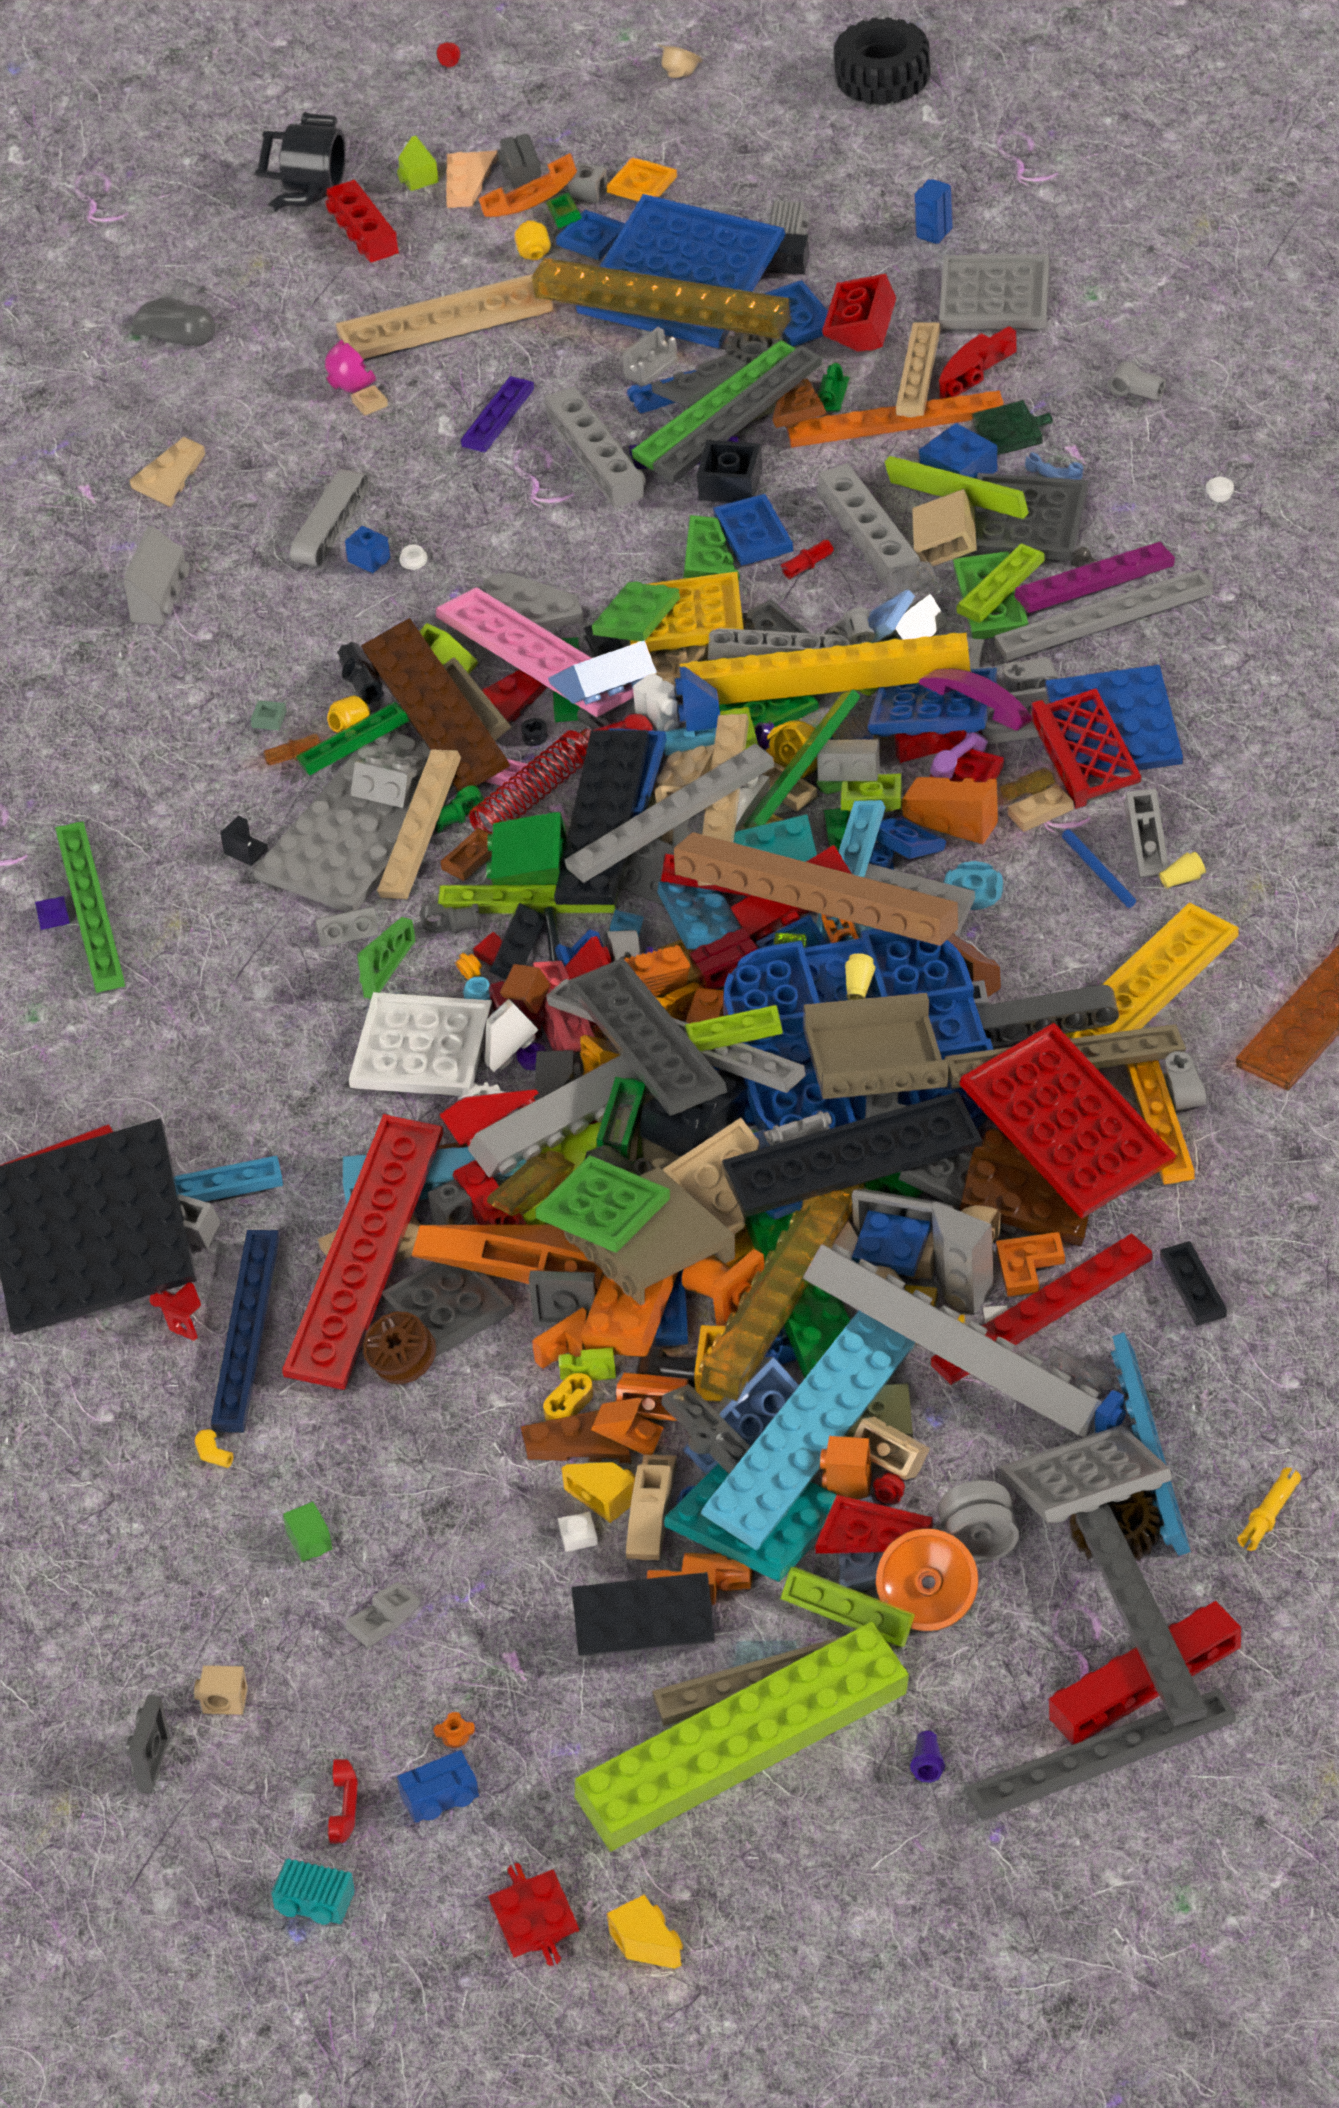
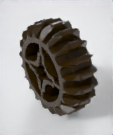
M1143 1490L1131 1494L1126 1500L1107 1502L1135 1560L1139 1562L1142 1553L1150 1555L1152 1546L1157 1545L1161 1527L1158 1507L1153 1506L1152 1497L1145 1498ZM1076 1513L1072 1514L1070 1518L1071 1538L1073 1542H1076L1078 1551L1085 1552L1088 1560L1094 1557L1076 1521Z

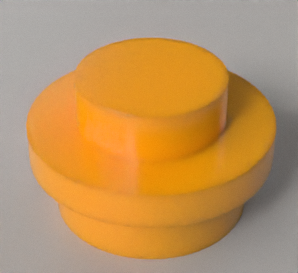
M462 952L459 955L460 959L455 962L461 974L467 980L473 977H481L479 970L482 968V965L473 954L467 956Z

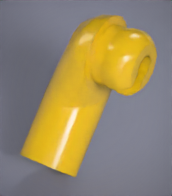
M200 1430L194 1440L200 1459L229 1468L233 1462V1453L217 1448L215 1441L217 1436L213 1430Z

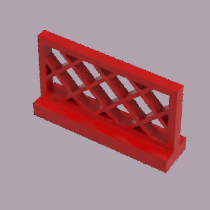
M1097 688L1049 704H1045L1043 699L1032 703L1031 721L1069 797L1073 800L1075 809L1086 806L1087 799L1141 782L1142 776ZM1094 700L1097 706L1093 713L1079 708L1081 703ZM1064 710L1070 712L1067 721L1055 718L1052 712ZM1075 715L1089 719L1086 728L1072 724ZM1094 722L1107 726L1108 729L1105 735L1090 730ZM1067 730L1082 735L1078 743L1065 739L1064 736ZM1086 737L1101 742L1097 750L1083 746ZM1105 744L1118 748L1119 752L1116 757L1102 752ZM1079 752L1093 757L1089 766L1076 761L1075 758ZM1098 759L1112 764L1108 773L1094 768ZM1120 766L1128 769L1131 775L1121 778L1113 775L1116 767ZM1089 775L1104 779L1102 785L1090 788L1087 783Z

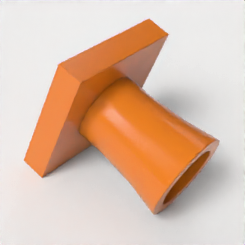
M755 1249L749 1252L732 1268L724 1264L716 1256L711 1255L683 1270L682 1285L686 1290L700 1293L713 1299L716 1326H734L737 1324L739 1315L742 1312H756L769 1301L764 1254Z

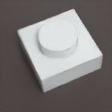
M590 1512L558 1518V1526L565 1552L598 1545Z

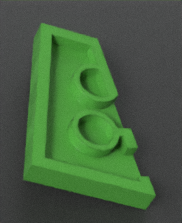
M690 515L683 578L737 572L739 581L740 575L738 570H735L733 565L734 559L726 547V539L718 518Z

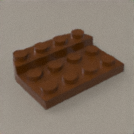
M994 1129L988 1130L981 1137L982 1146L975 1147L970 1158L959 1210L962 1211L966 1207L975 1205L992 1207L1000 1211L1001 1223L1040 1235L1059 1232L1061 1241L1081 1247L1085 1238L1089 1215L1081 1219L1003 1132Z

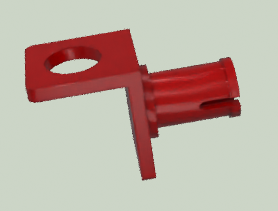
M188 1282L176 1294L165 1290L150 1295V1304L162 1309L170 1331L192 1341L198 1338L190 1316L201 1306V1302L193 1283ZM182 1323H184V1325L186 1326L187 1330L184 1329V1328H183L182 1326H180V1325H181Z

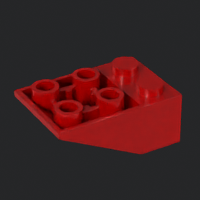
M536 1089L467 1096L461 1098L438 1115L458 1145L461 1146L466 1143L469 1147L476 1133L507 1117V1114L516 1108L520 1110L535 1102L534 1096L539 1093Z

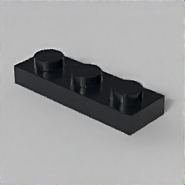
M519 903L489 972L506 980L514 964L526 965L546 916Z
M1191 1241L1160 1249V1259L1195 1325L1198 1326L1227 1317V1308Z

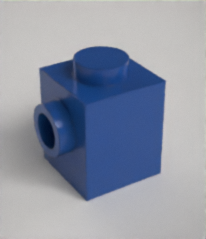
M361 526L344 540L347 561L371 573H374L390 559L388 537L365 526Z

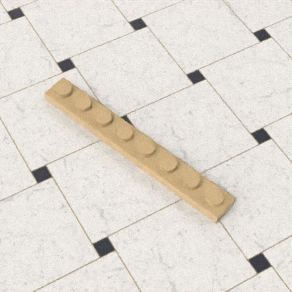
M747 714L718 715L711 770L745 750L749 725ZM740 788L706 808L702 835L734 842ZM697 880L698 886L713 885Z

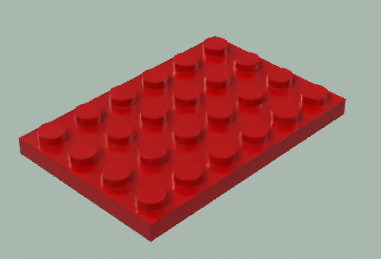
M1055 1023L961 1076L959 1085L1081 1219L1171 1165L1177 1157L1172 1149Z

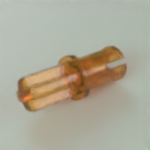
M316 733L297 740L288 739L286 744L265 750L263 752L264 759L267 765H274L290 759L297 761V755L321 742Z

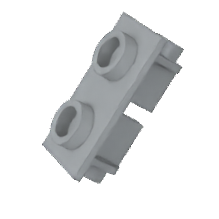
M374 906L315 919L321 947L379 935Z
M818 1111L816 1115L782 1126L775 1125L772 1130L764 1132V1136L769 1145L772 1146L830 1129L828 1125L832 1123L828 1112Z

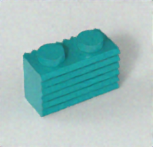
M287 1858L271 1895L274 1909L284 1916L295 1917L296 1915L311 1917L313 1921L323 1925L330 1922L342 1924L345 1913L350 1906V1901H352V1897L355 1894L352 1873L349 1871L344 1872L342 1869L338 1871L336 1868H325L322 1865H312L309 1862L304 1863L303 1861L299 1862L296 1859L291 1860Z

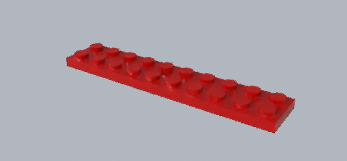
M386 1114L382 1115L282 1369L283 1377L345 1390L443 1137V1126Z

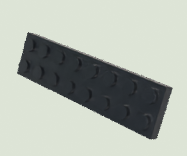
M591 730L560 867L561 870L555 889L554 899L556 905H615L624 859L584 883L566 868L565 859L633 818L650 740L648 730Z
M955 1092L724 1159L721 1162V1168L745 1218L973 1151L975 1147L982 1146V1139L959 1092Z

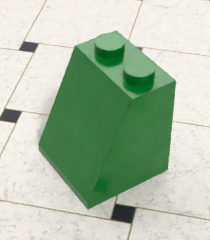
M561 812L493 823V833H488L487 837L488 851H492V861H487L486 863L487 879H491L493 885H557L567 840V831Z

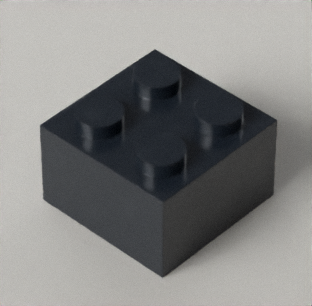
M707 440L697 472L699 501L732 503L754 497L763 470L761 444Z

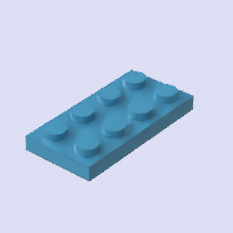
M659 882L657 893L686 949H696L701 945H708L722 938L728 932H735L741 929L722 892Z

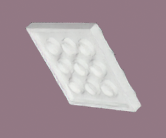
M373 992L349 1076L350 1088L462 1096L463 1089H472L486 1038V1020L492 1015L493 1011L492 1000Z

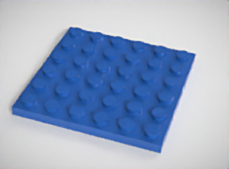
M643 194L577 303V313L650 332L659 327L663 329L666 336H673L674 338L720 349L785 237V230L783 227Z

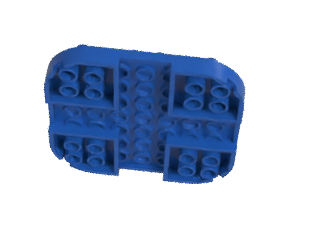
M880 929L861 931L860 939L803 948L802 941L763 947L741 958L738 961V966L731 974H728L725 981L723 1015L727 1016L777 1005L783 1034L743 1043L804 1065L806 1074L787 1093L741 1076L743 1085L748 1087L747 1099L757 1129L759 1131L763 1129L769 1131L775 1125L782 1126L816 1115L818 1111L830 1114L832 1123L828 1125L830 1129L865 1119L866 1095L831 1099L822 1098L803 1031V1008L805 1004L848 1000L845 963L852 954H865L872 957L873 964L876 967L865 999L927 993L929 999L928 1016L942 1060L945 1059V1056L994 1050L991 1040L986 1038L973 998L974 987L964 958L958 949L948 940L939 946ZM949 1079L947 1087L898 1092V1104H903L904 1106L959 1092L976 1129L989 1118L963 1088L952 1089Z

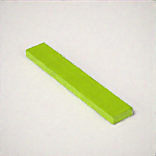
M889 456L884 461L890 483L940 497L964 489L971 504L1021 519H1024L1029 513L1023 491Z
M440 885L437 904H441L445 908L460 909L472 907V904L477 903L478 913H514L519 903L539 913H544L546 907H554L556 913H614L617 895L615 905H556L554 899L556 885Z

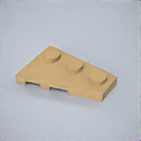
M186 437L181 438L130 479L131 488L172 507L175 502V495L185 487L184 481L188 475L194 473L205 456L204 446Z

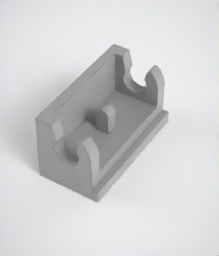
M657 327L622 354L624 377L641 386H645L678 362L680 358L677 355V345L674 337H670L668 339L669 344H667L664 339L663 329Z

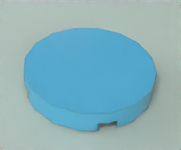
M963 862L957 865V869H954L952 872L950 869L943 883L975 892L976 898L970 910L984 909L993 905L1001 898L1003 893L1002 874L999 871L997 873L993 870L992 865L984 862Z

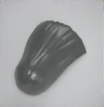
M162 297L144 304L136 313L132 323L133 334L152 336L165 341L190 346L206 344L212 339L216 330L212 315L204 307L188 305L177 299Z

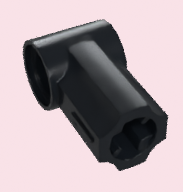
M650 1348L647 1356L639 1358L636 1374L688 1379L691 1387H695L694 1372L696 1359L668 1357L664 1351L658 1348Z

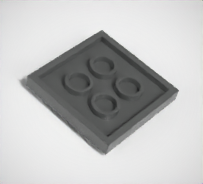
M437 1262L429 1264L387 1288L381 1295V1301L392 1313L396 1311L409 1312L417 1316L424 1326L429 1329L436 1342L437 1351L435 1357L514 1312L513 1302L486 1274Z

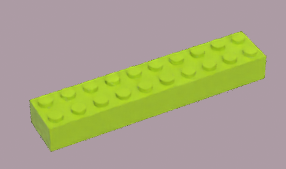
M871 1621L576 1777L574 1797L608 1850L612 1852L905 1695L909 1674Z

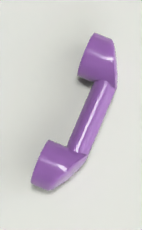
M967 732L963 741L951 750L941 751L934 757L930 768L931 774L938 778H952L957 765V759L970 749L985 752L988 744L987 738L978 732Z

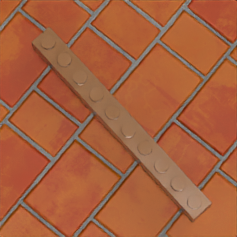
M694 832L674 847L676 875L939 946L958 929V902Z

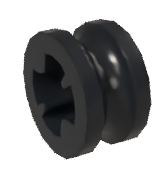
M531 718L524 721L521 725L523 742L529 746L543 744L548 738L546 722L540 718Z

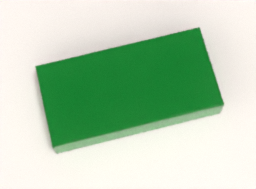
M565 193L546 202L547 208L558 229L582 219L570 193Z

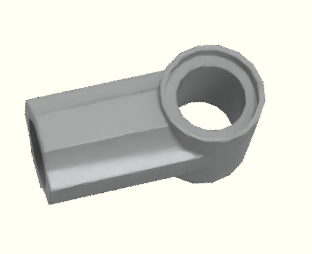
M1124 361L1118 365L1108 379L1107 387L1112 394L1118 397H1124L1131 393L1160 401L1166 387V379L1141 372L1134 363Z

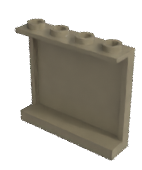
M927 993L804 1005L803 1031L823 1099L947 1087L948 1060H942L928 1016L929 999Z
M659 1167L640 1175V1177L670 1189V1199L617 1253L564 1231L569 1243L575 1244L589 1261H593L603 1270L607 1278L613 1279L627 1296H631L640 1305L645 1304V1288L713 1254L724 1264L735 1259V1234Z

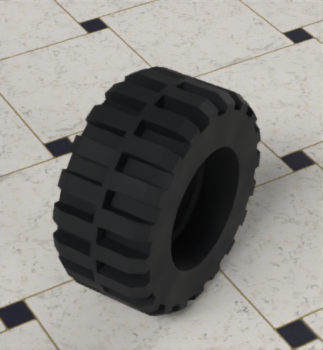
M876 17L871 18L869 21H859L857 25L847 27L834 44L836 84L846 96H851L857 102L864 101L865 104L869 105L873 103L886 105V103L891 102L896 104L900 103L903 99L908 100L914 94L920 93L929 81V40L920 28L911 22L908 24L903 19L893 20L892 17L878 19Z

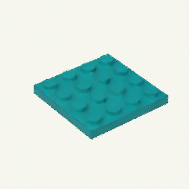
M718 1463L665 1516L664 1527L780 1582L788 1574L790 1567H794L816 1544L837 1494L810 1482L760 1548L755 1550L701 1514L705 1504L729 1475Z

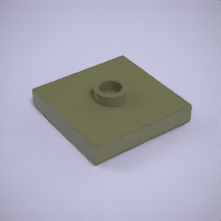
M908 1383L885 1385L848 1432L847 1437L854 1436L862 1419L875 1417L886 1423V1426H892L913 1438Z

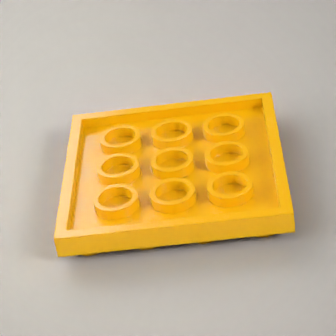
M737 572L648 583V585H665L671 588H678L680 599L645 640L649 653L664 649L677 650L681 647L694 645L706 646L709 644L710 632L715 629L744 630ZM630 640V645H633L641 641Z

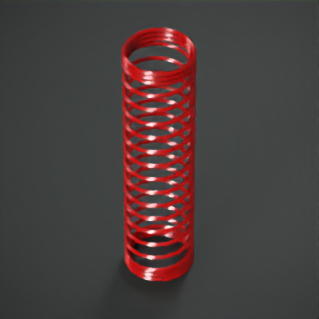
M573 730L564 733L546 750L542 751L540 755L536 756L533 761H530L527 766L522 767L521 771L516 772L515 776L510 777L508 781L492 792L489 797L484 798L483 802L478 803L477 806L470 810L469 818L475 830L480 828L488 833H493L483 824L478 811L485 815L492 826L493 823L503 822V820L507 821L505 816L514 820L519 819L520 815L526 814V810L532 809L533 805L538 804L539 800L544 799L545 794H550L552 789H556L558 784H562L564 779H568L570 774L576 772V769L582 768L585 759L581 758L579 752L567 742V738L577 742L585 754L588 746L586 738ZM554 748H558L561 757L554 753ZM561 750L571 759L573 765L566 760ZM547 753L552 754L555 762L547 757ZM556 757L564 763L566 769L559 764ZM541 758L546 759L548 766L541 763ZM549 761L556 766L561 775L552 768ZM535 763L540 764L543 773L535 768ZM568 765L574 768L572 772H570ZM543 766L552 774L554 780L546 773ZM529 768L534 770L536 777L529 773ZM561 770L568 773V775L564 777ZM537 772L540 773V774L544 777V779L547 781L548 785L545 784V783L540 779V777H539V775L537 774ZM522 773L527 774L530 782L522 777ZM556 776L562 778L560 782H557ZM531 777L536 780L542 790L534 784ZM516 778L521 779L524 788L516 783ZM549 780L555 783L554 787H551ZM524 782L533 789L535 795L531 793ZM510 784L515 785L517 792L510 788ZM542 784H543L545 787L549 788V791H548V792H545L544 787L542 786ZM518 787L524 791L529 800L522 795ZM504 789L509 790L512 799L504 794ZM537 791H539L540 793H542L543 796H542V797H538ZM512 792L520 799L523 806L515 799ZM497 794L503 796L505 803L497 798ZM530 795L537 799L536 802H532ZM506 798L511 801V803L515 806L516 810H514L510 806ZM491 799L496 800L500 810L491 804ZM524 801L529 803L530 807L526 808ZM499 803L508 810L510 816L502 809ZM485 804L489 805L491 810L486 808ZM517 805L524 809V812L520 813ZM494 809L498 811V813L502 816L503 820H501L498 817ZM510 809H511L514 813L518 814V816H517L516 818H513V814H512V812L510 811Z

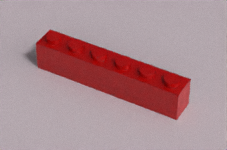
M1217 1601L1205 1607H1199L1187 1618L1167 1626L1192 1677L1241 1648V1626ZM1135 1647L1122 1656L1114 1657L1105 1666L1094 1672H1088L1079 1681L1067 1688L1059 1689L1049 1698V1720L1072 1745L1088 1739L1159 1697L1137 1648Z

